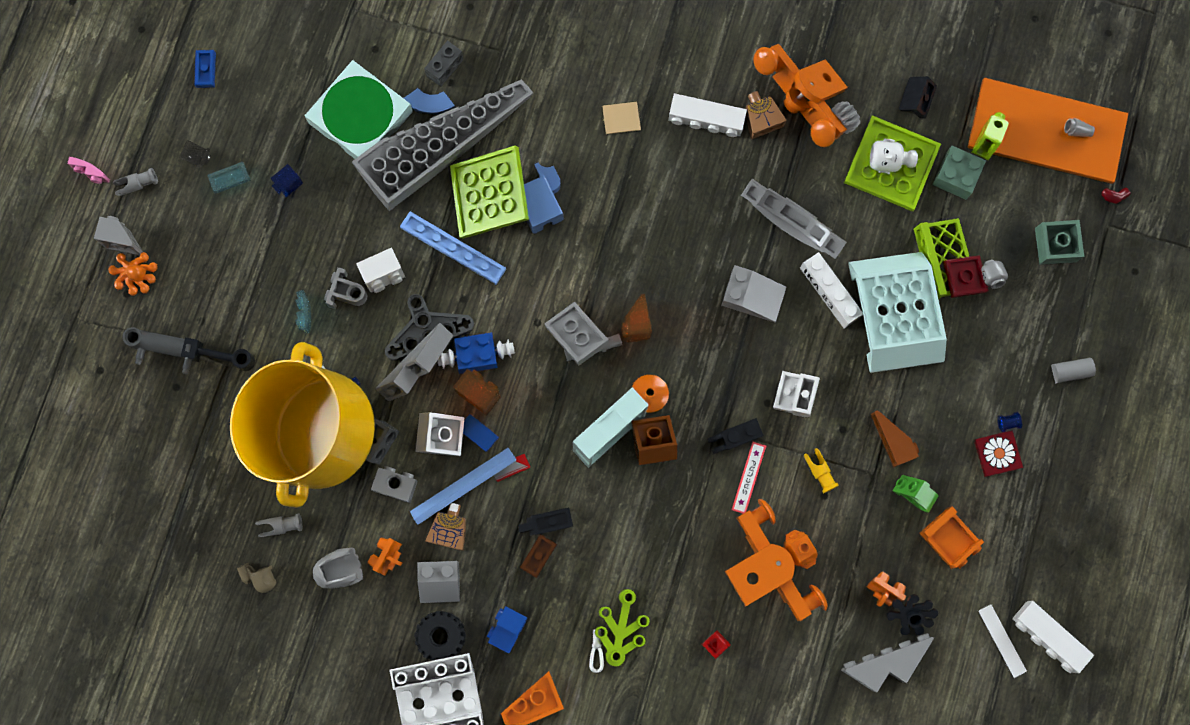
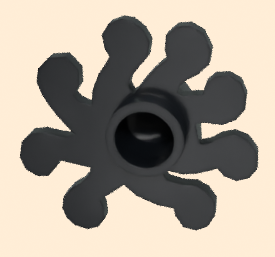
M912 594L907 599L906 605H903L900 599H895L892 601L893 608H899L900 611H888L887 618L890 621L895 618L901 619L902 628L900 632L902 635L910 633L908 624L915 629L916 635H922L924 633L922 623L925 627L930 628L934 625L933 619L938 616V610L932 609L933 603L931 600L917 603L919 601L918 595Z

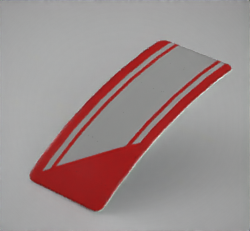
M522 454L515 457V462L494 475L496 481L499 482L529 469L530 465L526 455Z

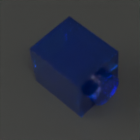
M288 164L270 178L274 183L272 185L274 190L278 194L283 193L285 197L303 184L301 178Z

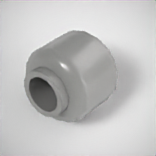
M988 260L983 264L981 271L984 282L988 287L997 289L1005 285L1008 273L1002 262Z

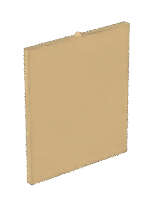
M637 102L602 106L606 134L641 130Z

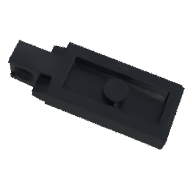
M568 507L532 515L527 518V523L518 525L519 533L529 531L531 536L573 527L570 509Z

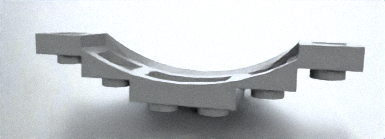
M751 179L741 194L742 197L750 201L758 211L783 231L818 251L827 253L834 259H836L847 243L832 233V230L818 221L817 217L789 198L782 197L770 188L767 189L754 179Z

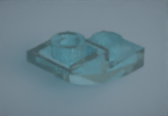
M304 290L296 292L298 299H295L301 311L296 312L298 319H295L298 329H302L307 334L310 333L311 309L307 294Z

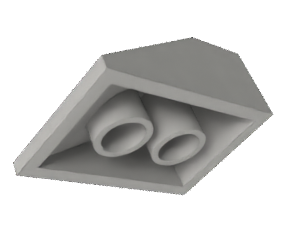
M734 265L721 306L775 323L786 286L752 270Z

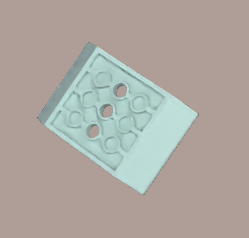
M917 252L849 262L851 279L857 282L870 352L866 354L870 373L944 362L947 338L932 266L924 254ZM916 301L923 303V310H918L915 307ZM898 303L905 306L904 313L897 310ZM879 306L887 309L886 315H881L878 312Z

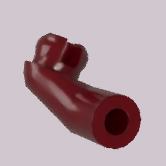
M1126 187L1119 192L1106 188L1101 193L1106 201L1114 204L1121 202L1131 194Z

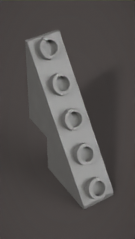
M439 323L375 390L388 401L407 395L417 379L431 371L454 335Z
M928 633L920 635L915 642L911 643L910 640L899 643V648L892 649V647L881 650L880 655L874 656L869 654L862 657L863 661L855 663V660L843 664L845 668H842L841 671L873 692H878L888 674L902 683H907L934 638L929 637Z

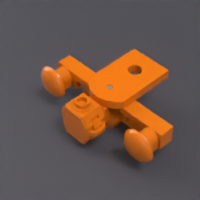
M758 499L760 507L753 511L749 510L737 517L738 522L747 535L746 539L755 554L725 571L745 606H748L774 589H777L783 601L789 605L797 621H801L811 615V611L819 606L826 611L828 607L827 600L818 587L809 585L811 592L802 597L792 581L795 566L808 569L816 564L817 550L808 535L804 532L793 530L786 534L783 547L770 544L759 525L767 520L774 525L776 521L775 514L765 500ZM749 573L757 575L758 581L756 584L752 585L747 581Z

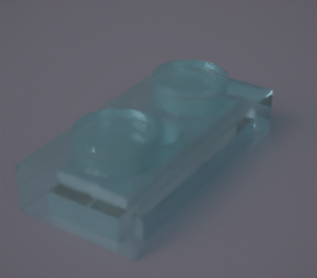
M244 162L207 175L215 194L251 181Z

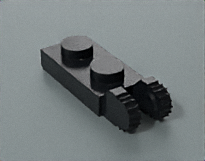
M757 418L724 430L707 440L708 443H713L723 439L725 445L715 447L712 450V453L716 454L726 449L728 451L764 435Z

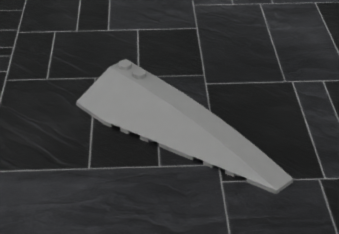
M521 79L500 88L495 93L486 94L481 99L472 100L467 105L451 109L430 118L425 123L416 124L411 129L402 130L396 133L397 135L380 140L353 160L352 164L377 198L390 211L478 143L533 95V92Z

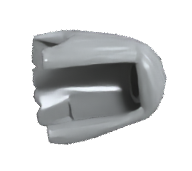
M337 549L321 558L313 568V579L317 585L322 588H340L363 580V571L360 568L361 563L358 560V555L355 554V549Z

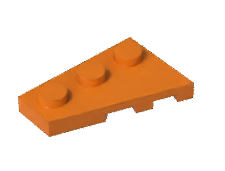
M548 671L501 713L505 725H527L564 709L550 672Z

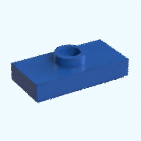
M196 50V88L215 87V50Z

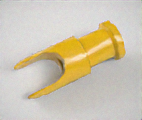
M816 448L815 454L819 459L820 465L814 464L806 453L804 458L815 479L819 480L824 494L838 487L839 484L835 483L830 474L829 466L819 449Z

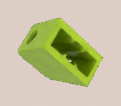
M997 112L995 115H991L982 128L971 153L986 160L990 159L1000 146L1009 125L1003 113Z

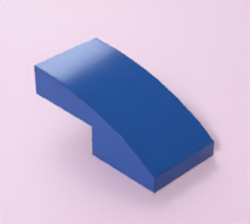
M470 414L464 420L463 434L487 453L499 437Z

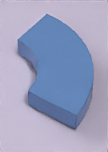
M417 88L403 98L411 104L413 110L419 113L438 115L455 108V105L444 91L439 94L429 95Z

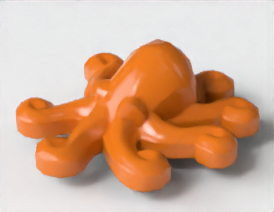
M145 252L141 253L140 257L133 259L131 262L126 261V256L120 253L117 255L116 260L123 267L117 268L111 265L108 270L112 275L120 274L114 283L116 289L122 290L124 287L122 282L125 280L126 285L129 287L128 293L135 296L138 293V288L133 283L135 282L140 287V291L146 294L150 288L143 281L147 280L148 283L153 284L156 280L153 274H146V271L155 272L157 264L152 262L149 265H139L140 263L147 262L149 259L148 254Z

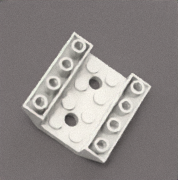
M469 653L390 669L393 690L396 691L402 725H483L478 688ZM455 690L463 692L464 698L457 701L453 698ZM414 699H423L424 707L422 709L415 708L413 705Z

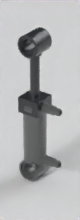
M130 327L123 333L122 339L124 343L138 350L135 361L137 365L142 364L146 351L184 358L183 374L189 373L192 361L199 362L200 355L231 361L242 371H249L255 365L254 356L245 349H239L230 354L202 348L203 343L196 339L186 337L184 339L143 331L135 327ZM138 334V340L132 343V337ZM243 356H247V362L240 364V359Z

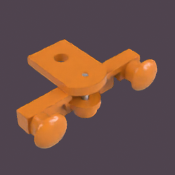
M779 44L771 46V48L761 47L755 52L753 58L755 68L763 75H770L774 71L776 72L773 79L786 94L784 99L785 107L792 113L800 111L812 126L810 133L814 143L820 147L832 145L834 140L838 139L847 129L826 104L825 100L843 93L848 87L826 59L799 70Z

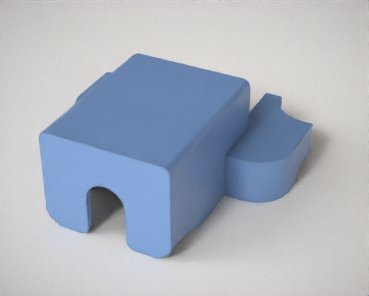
M539 162L534 164L539 178L524 184L529 216L527 223L533 234L543 230V226L549 222L555 225L563 220V212L554 196L560 189V178L554 166L543 167Z

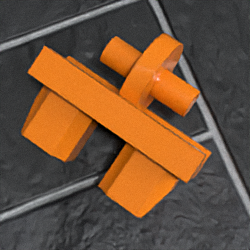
M380 538L377 543V547L382 549L380 556L378 557L373 554L368 560V564L373 567L372 570L385 576L389 569L393 570L395 564L401 566L402 562L398 560L401 553L398 551L402 544L391 538Z
M884 572L879 573L867 585V588L874 592L873 596L878 599L876 605L881 607L885 603L891 606L892 601L895 599H900L903 602L906 598V595H904L906 586L899 582H896L893 587L887 584L890 577Z

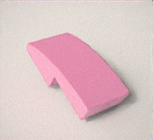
M69 157L68 164L73 168V171L85 174L93 183H109L110 179L94 165L78 158Z

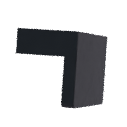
M928 76L910 77L899 110L913 111L919 118H926L937 85Z

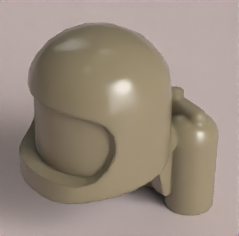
M248 562L237 568L242 582L248 584L252 581L254 588L260 593L271 591L276 585V579L271 571L273 569L272 565L255 571Z

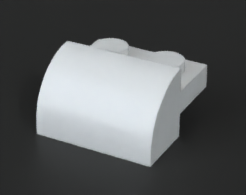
M782 371L773 408L793 413L796 416H811L820 378L802 373L799 375Z

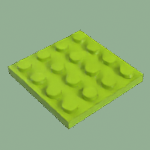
M872 116L844 183L914 211L941 143ZM884 139H893L895 142L902 144L905 152L910 150L916 151L918 153L916 167L908 168L902 165L899 171L890 172V174L878 173L879 171L872 169L870 166V153L873 143L883 141Z
M508 147L450 165L459 236L464 239L529 220L519 147Z

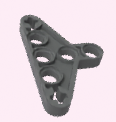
M411 295L408 298L407 304L412 319L387 345L385 354L391 361L401 360L412 351L407 348L408 341L415 340L418 345L425 338L426 334L430 333L439 323L444 327L450 326L453 328L452 334L454 336L452 339L470 333L474 329V321L469 315L429 312L421 295ZM420 299L422 301L421 306L413 308L411 306L412 300ZM421 316L428 317V323L424 326L418 324V319ZM463 320L471 322L470 324H468L469 328L465 329L464 326L459 327L458 329L460 332L458 333L456 331V327L453 324L454 322H457V326H460L463 324ZM403 343L406 353L403 354V351L400 350L395 357L392 354L389 355L392 352L391 348L401 349L399 344Z

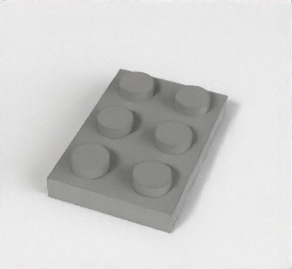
M575 302L544 324L578 366L609 344V340Z

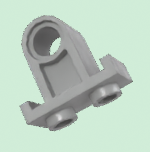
M337 268V271L332 274V285L330 290L326 291L324 300L326 305L333 309L337 307L334 303L335 300L360 306L366 302L367 292L362 285L343 279V277L347 278L348 273L345 269ZM355 291H361V295L358 298H352V294Z

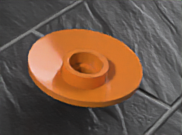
M641 376L632 385L635 391L648 403L647 413L659 411L668 401V387L658 376ZM651 389L653 390L654 394L652 396L647 395L646 391Z

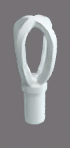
M593 630V648L590 654L589 667L592 672L599 673L603 670L604 658L601 640L595 636V630ZM598 630L599 636H601V630ZM596 649H598L600 657L599 669H594L593 667Z

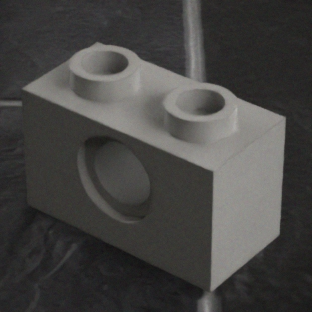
M384 466V469L378 467L371 490L411 503L418 482L416 479H413L414 475L403 472L402 475L395 473L396 469ZM393 479L400 480V485L396 489H392L390 486Z

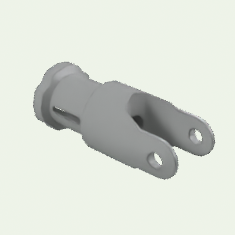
M150 168L146 172L134 173L114 180L113 184L116 186L127 183L123 189L117 190L115 195L122 196L143 189V186L152 183L154 185L158 184V178L154 169Z
M300 513L292 517L284 518L280 516L259 520L255 523L256 525L270 524L274 529L270 532L261 533L258 537L285 534L286 531H302L303 529Z

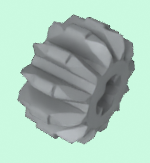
M842 101L831 109L847 130L844 133L853 132L860 124V116L849 102Z

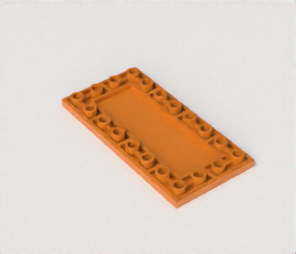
M983 78L967 148L973 149L982 128L991 115L1000 112L1006 116L1005 120L1008 121L1009 125L1000 146L993 153L994 155L1111 184L1115 182L1128 113ZM1069 118H1077L1094 126L1093 136H1069L1068 133L1064 132L1066 121Z

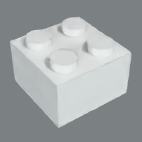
M392 247L356 263L370 292H380L385 289V286L391 283L392 285L398 284L405 277Z

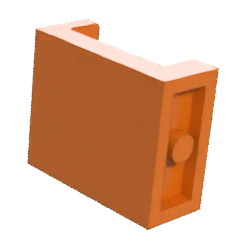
M953 506L946 508L920 532V535L951 569L957 567L960 569L968 562L967 558L971 554L974 556L982 549L981 545L984 541L978 539L956 515L957 511Z

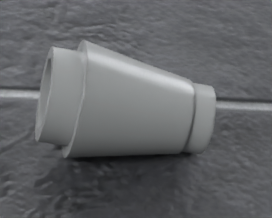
M1069 118L1064 126V132L1068 133L1069 136L1092 137L1095 131L1094 126L1077 118Z

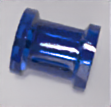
M1014 412L1013 415L1004 417L999 415L997 417L998 427L1001 432H1006L1007 429L1022 428V419L1019 412Z

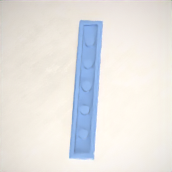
M411 211L400 225L402 230L497 285L506 271V267Z
M509 448L503 450L411 510L410 513L417 525L515 462V456Z

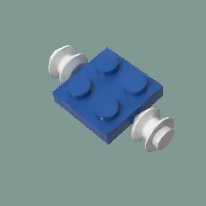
M492 332L454 338L456 353H453L451 349L448 350V353L442 352L438 359V365L444 369L445 365L449 364L453 368L455 361H457L459 374L497 368V353L501 359L504 358V355H509L512 358L511 354H515L513 342L509 343V339H507V343L502 344L499 341L496 349Z

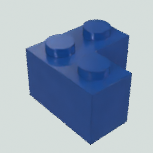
M505 606L504 609L500 608L495 617L498 620L497 626L491 627L487 637L490 638L488 643L510 653L528 617Z

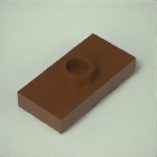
M540 534L520 568L537 578L557 544Z

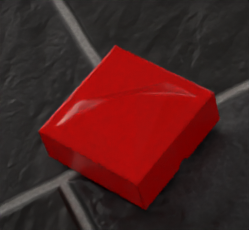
M718 630L702 643L715 659L731 645Z

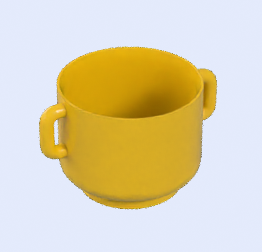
M299 342L293 347L291 360L270 363L256 371L245 382L235 399L230 418L231 440L240 462L255 476L277 483L276 496L279 503L283 506L295 508L305 504L309 488H329L346 481L355 474L365 462L370 452L375 432L373 410L364 391L348 377L322 368V353L320 349L305 342ZM304 355L310 357V364L303 362ZM289 485L297 486L296 495L289 494Z

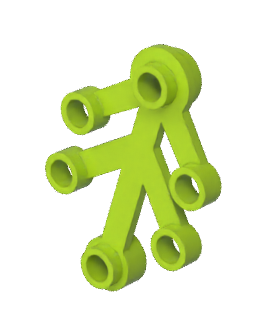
M629 589L622 590L619 594L622 607L618 625L611 616L612 611L609 607H601L599 610V616L605 620L615 636L613 645L607 637L608 632L605 627L599 626L594 632L595 636L600 638L607 650L605 658L611 666H620L625 660V654L645 644L644 636L635 635L631 642L622 647L624 638L640 627H647L650 622L647 616L640 615L635 622L626 627L630 605L636 600L635 593ZM628 593L631 595L630 601H627L625 599V596ZM607 609L608 615L604 617L602 611ZM642 617L646 619V623L644 625H641L640 619ZM601 628L604 630L603 636L598 635V630ZM638 637L642 639V642L639 645L636 643V639ZM614 653L619 654V658L617 660L613 659Z

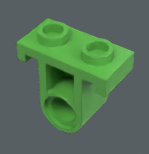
M902 475L897 480L896 486L892 490L926 513H929L939 497L926 481Z

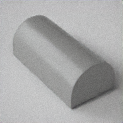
M1092 358L1051 365L1055 384L1093 377L1096 373Z

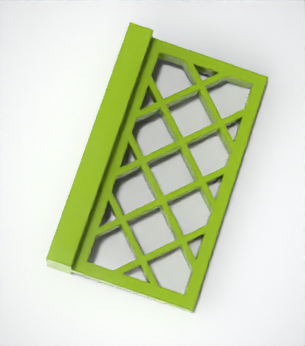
M957 218L933 223H920L913 230L919 252L924 254L932 266L938 299L951 296L950 291H946L945 282L947 277L946 273L941 271L940 265L943 261L947 260L945 256L948 252L956 256V259L969 257L960 220ZM948 225H955L956 233L954 235L946 230ZM930 228H936L940 231L937 238L931 235ZM943 234L951 238L949 245L940 241ZM954 241L961 247L959 253L951 248ZM937 244L945 249L942 256L936 253L935 247Z

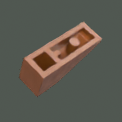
M878 410L870 414L893 467L919 457L918 446L915 442H912L910 437Z

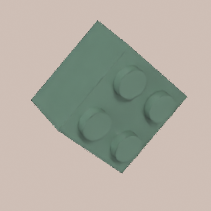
M951 146L943 158L932 185L967 200L973 193L986 160Z
M1080 220L1042 222L1035 228L1040 265L1078 262L1084 257Z

